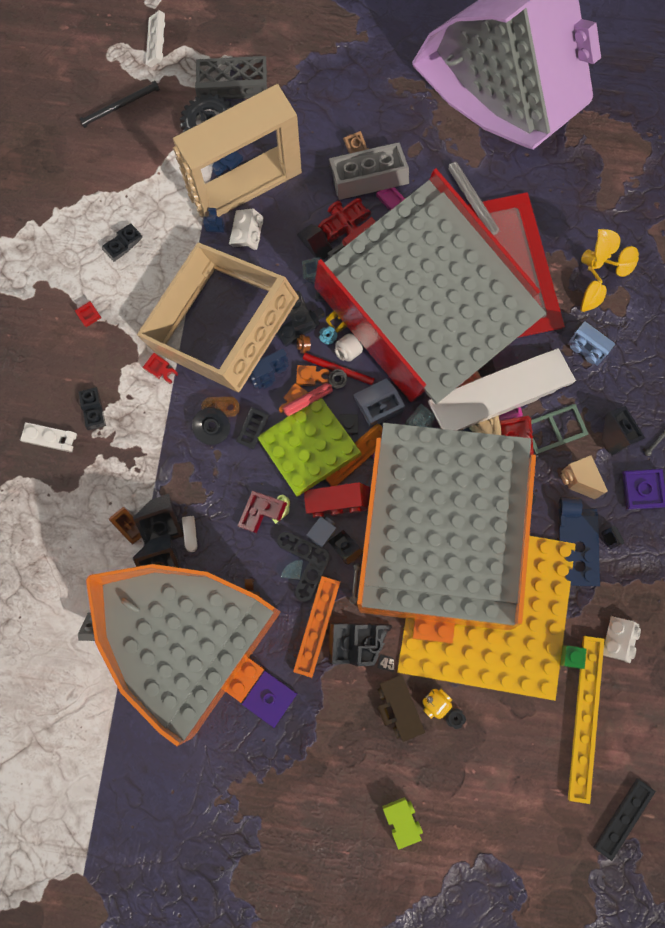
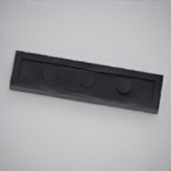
M636 778L593 848L613 861L656 791Z

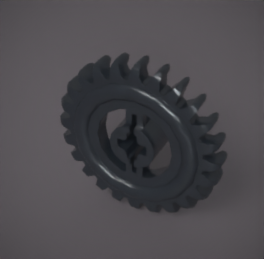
M211 93L208 94V97L205 94H202L201 98L196 96V101L190 100V105L184 106L185 110L181 112L180 128L185 132L197 126L196 119L198 115L200 116L201 123L216 116L209 109L215 110L220 114L232 108L231 101H226L225 97L219 99L218 94L212 97Z

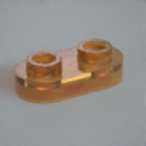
M209 397L201 405V409L215 406V408L223 411L227 417L237 415L240 410L239 402L234 397ZM229 405L234 406L232 410L227 409Z

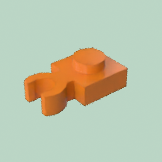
M297 365L296 384L300 386H315L316 381H319L321 384L329 383L328 379L322 378V375L329 374V370L322 369L317 372L316 366Z
M294 383L284 397L287 403L280 406L279 412L282 413L285 405L309 392Z

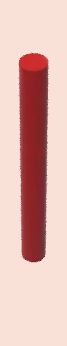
M306 352L304 353L303 360L332 371L341 369L348 377L369 385L374 383L375 378Z

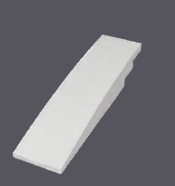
M558 348L456 388L438 404H435L432 399L428 403L441 429L459 431L537 401L539 398L554 393L560 388L573 384L576 380Z

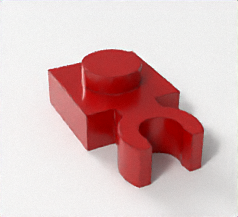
M155 353L151 355L142 367L158 380L163 376L169 384L173 383L168 378L170 374L178 376L177 371L173 368L168 369L170 364Z

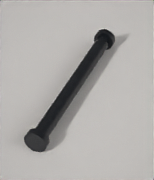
M154 80L152 84L79 119L83 127L86 128L88 124L155 90L156 92L160 91L159 86Z

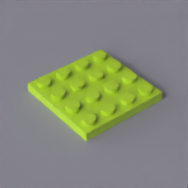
M322 398L288 416L258 437V440L296 497L362 455Z

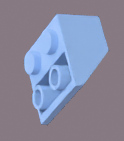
M584 322L570 339L568 345L574 352L582 354L589 363L598 366L614 347L615 343L587 322Z

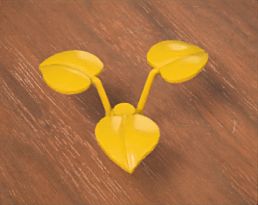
M598 229L595 252L586 250L581 257L582 263L589 266L588 270L597 279V281H592L585 291L580 309L582 312L598 307L606 296V286L602 285V279L594 269L601 268L605 262L617 266L616 274L624 277L629 275L638 263L639 252L634 246L624 248L618 257V262L607 260L611 258V254L618 250L620 245V236L612 230Z

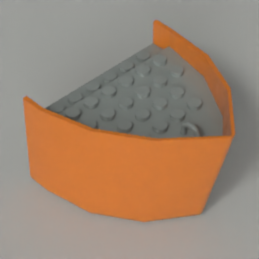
M155 564L92 574L87 577L86 584L95 644L120 693L162 736L174 745L179 746L196 735L225 692L242 703L265 669L249 657L281 611L258 595L209 572Z

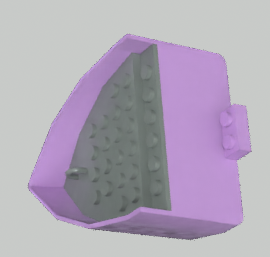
M477 0L430 32L412 64L451 107L482 129L534 150L592 101L593 91L588 63L594 64L601 58L597 24L596 22L581 18L579 0Z

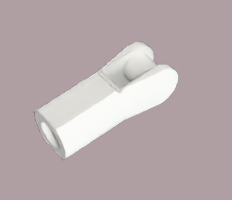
M182 517L185 548L188 552H195L197 550L195 517Z

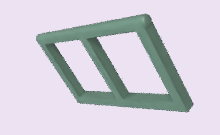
M576 404L531 420V424L548 418L558 440L556 443L538 449L533 438L535 455L588 435ZM572 409L583 433L563 440L553 416Z

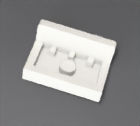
M255 209L237 210L229 244L232 247L249 246L253 250H257L263 216Z
M611 616L603 656L631 663V659H634L636 655L635 642L639 639L641 633L639 624L634 621Z

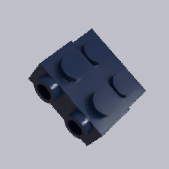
M284 348L259 360L250 375L254 388L270 387L276 381L274 373L279 374L287 369L286 367L289 364Z

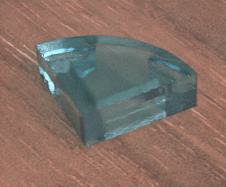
M296 560L287 565L281 574V578L300 580L303 560Z

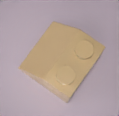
M592 456L573 462L561 471L563 483L575 492L592 499H596L608 492Z

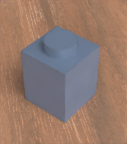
M320 517L308 532L307 538L319 547L324 548L336 532L335 523L328 517L325 519Z

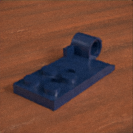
M560 497L558 508L559 541L569 543L579 541L584 545L582 552L571 550L570 556L564 557L568 562L573 561V568L569 569L565 579L571 581L570 586L599 587V523L597 509H582L581 498ZM576 561L584 563L585 568L582 572L575 570L574 564Z

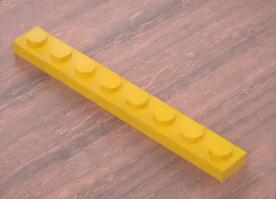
M583 636L582 648H586L587 651L585 669H580L568 800L590 804L604 639Z

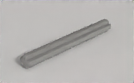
M457 162L450 163L448 168L479 219L493 235L499 232L497 224Z

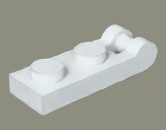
M25 422L20 441L72 452L73 440H76L77 433ZM62 437L66 438L64 444H61Z

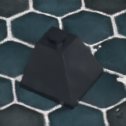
M626 406L606 414L602 441L606 451L611 456L645 439Z
M169 494L150 500L133 517L145 545L151 539L170 534L172 540L184 536L176 509Z
M170 534L151 539L133 557L136 567L155 564L181 568Z

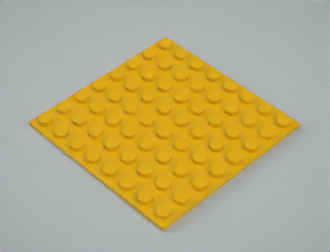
M529 536L523 622L512 630L455 624L453 644L413 639L415 619L406 618L397 673L556 701L571 581H567L565 576L569 573V569L573 568V561L568 562L564 557L570 556L571 550L575 551L576 544Z

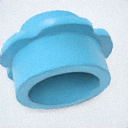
M324 327L320 330L319 339L325 344H332L337 339V332H335L333 327Z

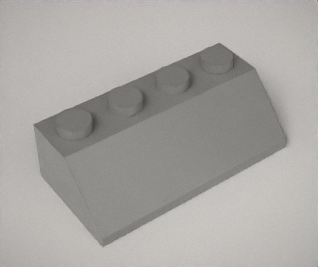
M400 143L329 158L334 186L339 200L409 184V167Z

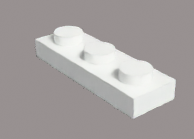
M160 10L149 17L146 65L151 68L160 63L163 58L165 13Z

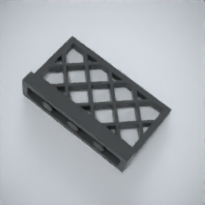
M266 56L196 59L195 90L199 98H201L202 94L208 97L209 93L212 94V97L218 94L219 99L221 97L226 99L251 98L267 89ZM255 63H263L258 69L253 66ZM237 64L245 65L242 69L236 67ZM208 65L210 68L204 71L200 66ZM220 65H227L223 71L218 68ZM248 69H251L253 71V73L250 76L244 73ZM215 70L219 74L213 78L209 74ZM230 70L236 72L232 77L227 74ZM257 75H259L260 77L263 78V79L253 80ZM240 76H242L245 80H236V79L239 78ZM222 77H224V78L227 79V81H218V80H220ZM204 78H207L208 80H210V82H201V81H202Z

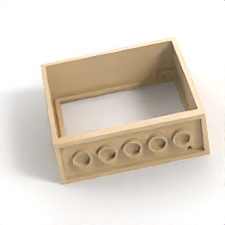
M278 84L173 138L175 144L173 150L177 156L176 160L180 166L179 169L183 175L182 178L186 184L188 196L191 202L195 203L196 210L201 218L209 217L208 208H216L217 216L219 217L302 173L297 114ZM276 130L277 147L206 184L204 183L201 173L202 168Z
M197 243L144 325L140 328L137 336L155 353L239 393L299 296L286 277ZM214 270L268 291V294L220 369L166 345Z

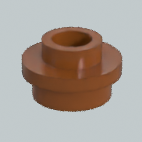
M301 334L300 338H297V349L301 353L310 351V337Z

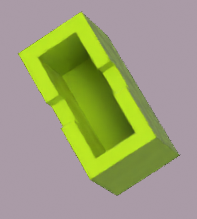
M404 797L382 806L388 824L394 825L395 829L391 831L398 850L422 841L420 834L423 831L419 821L414 822L412 814L415 813L411 801L407 802Z

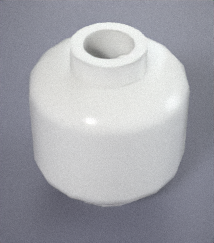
M346 334L335 344V353L342 361H352L363 350L362 344L353 334Z

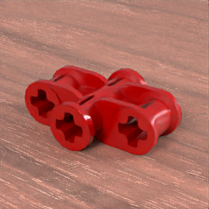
M361 198L354 199L344 208L341 201H336L327 210L332 215L324 219L318 227L323 230L328 241L333 242L344 233L349 235L359 227L357 225L371 215V211L365 208Z

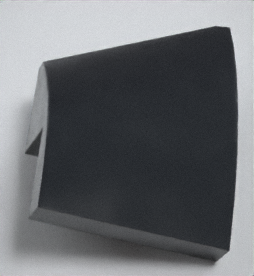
M330 623L328 663L332 665L375 666L379 652L385 644L383 643L388 631H391L392 625Z

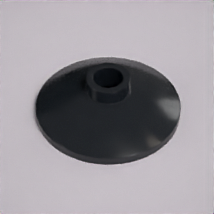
M213 407L204 408L193 419V433L202 443L216 445L227 438L230 432V421L227 415L220 409ZM209 422H214L216 426L211 428Z

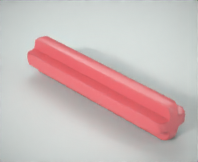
M325 383L283 407L285 415L290 416L332 393V385Z

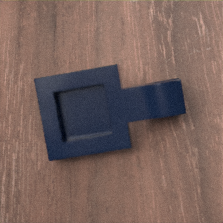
M235 151L219 159L212 165L213 173L220 176L225 169L233 170L243 161V156Z
M208 208L209 217H204L203 223L205 230L208 232L224 233L223 218L217 216L216 208Z

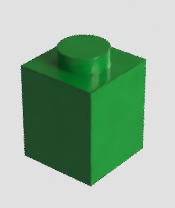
M562 646L560 666L585 669L587 649Z

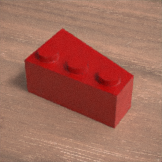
M358 482L307 490L304 492L306 514L312 515L313 518L324 517L325 514L336 516L347 512L358 513L368 511L371 488Z

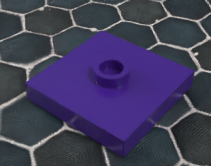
M663 469L622 472L627 510L665 508Z
M264 671L241 705L275 728L297 693Z

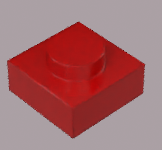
M91 301L75 310L85 327L102 318Z

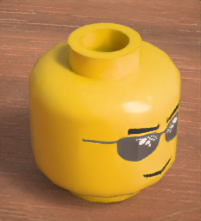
M433 689L422 701L425 706L423 711L431 719L433 717L442 719L451 710L452 699L443 689Z

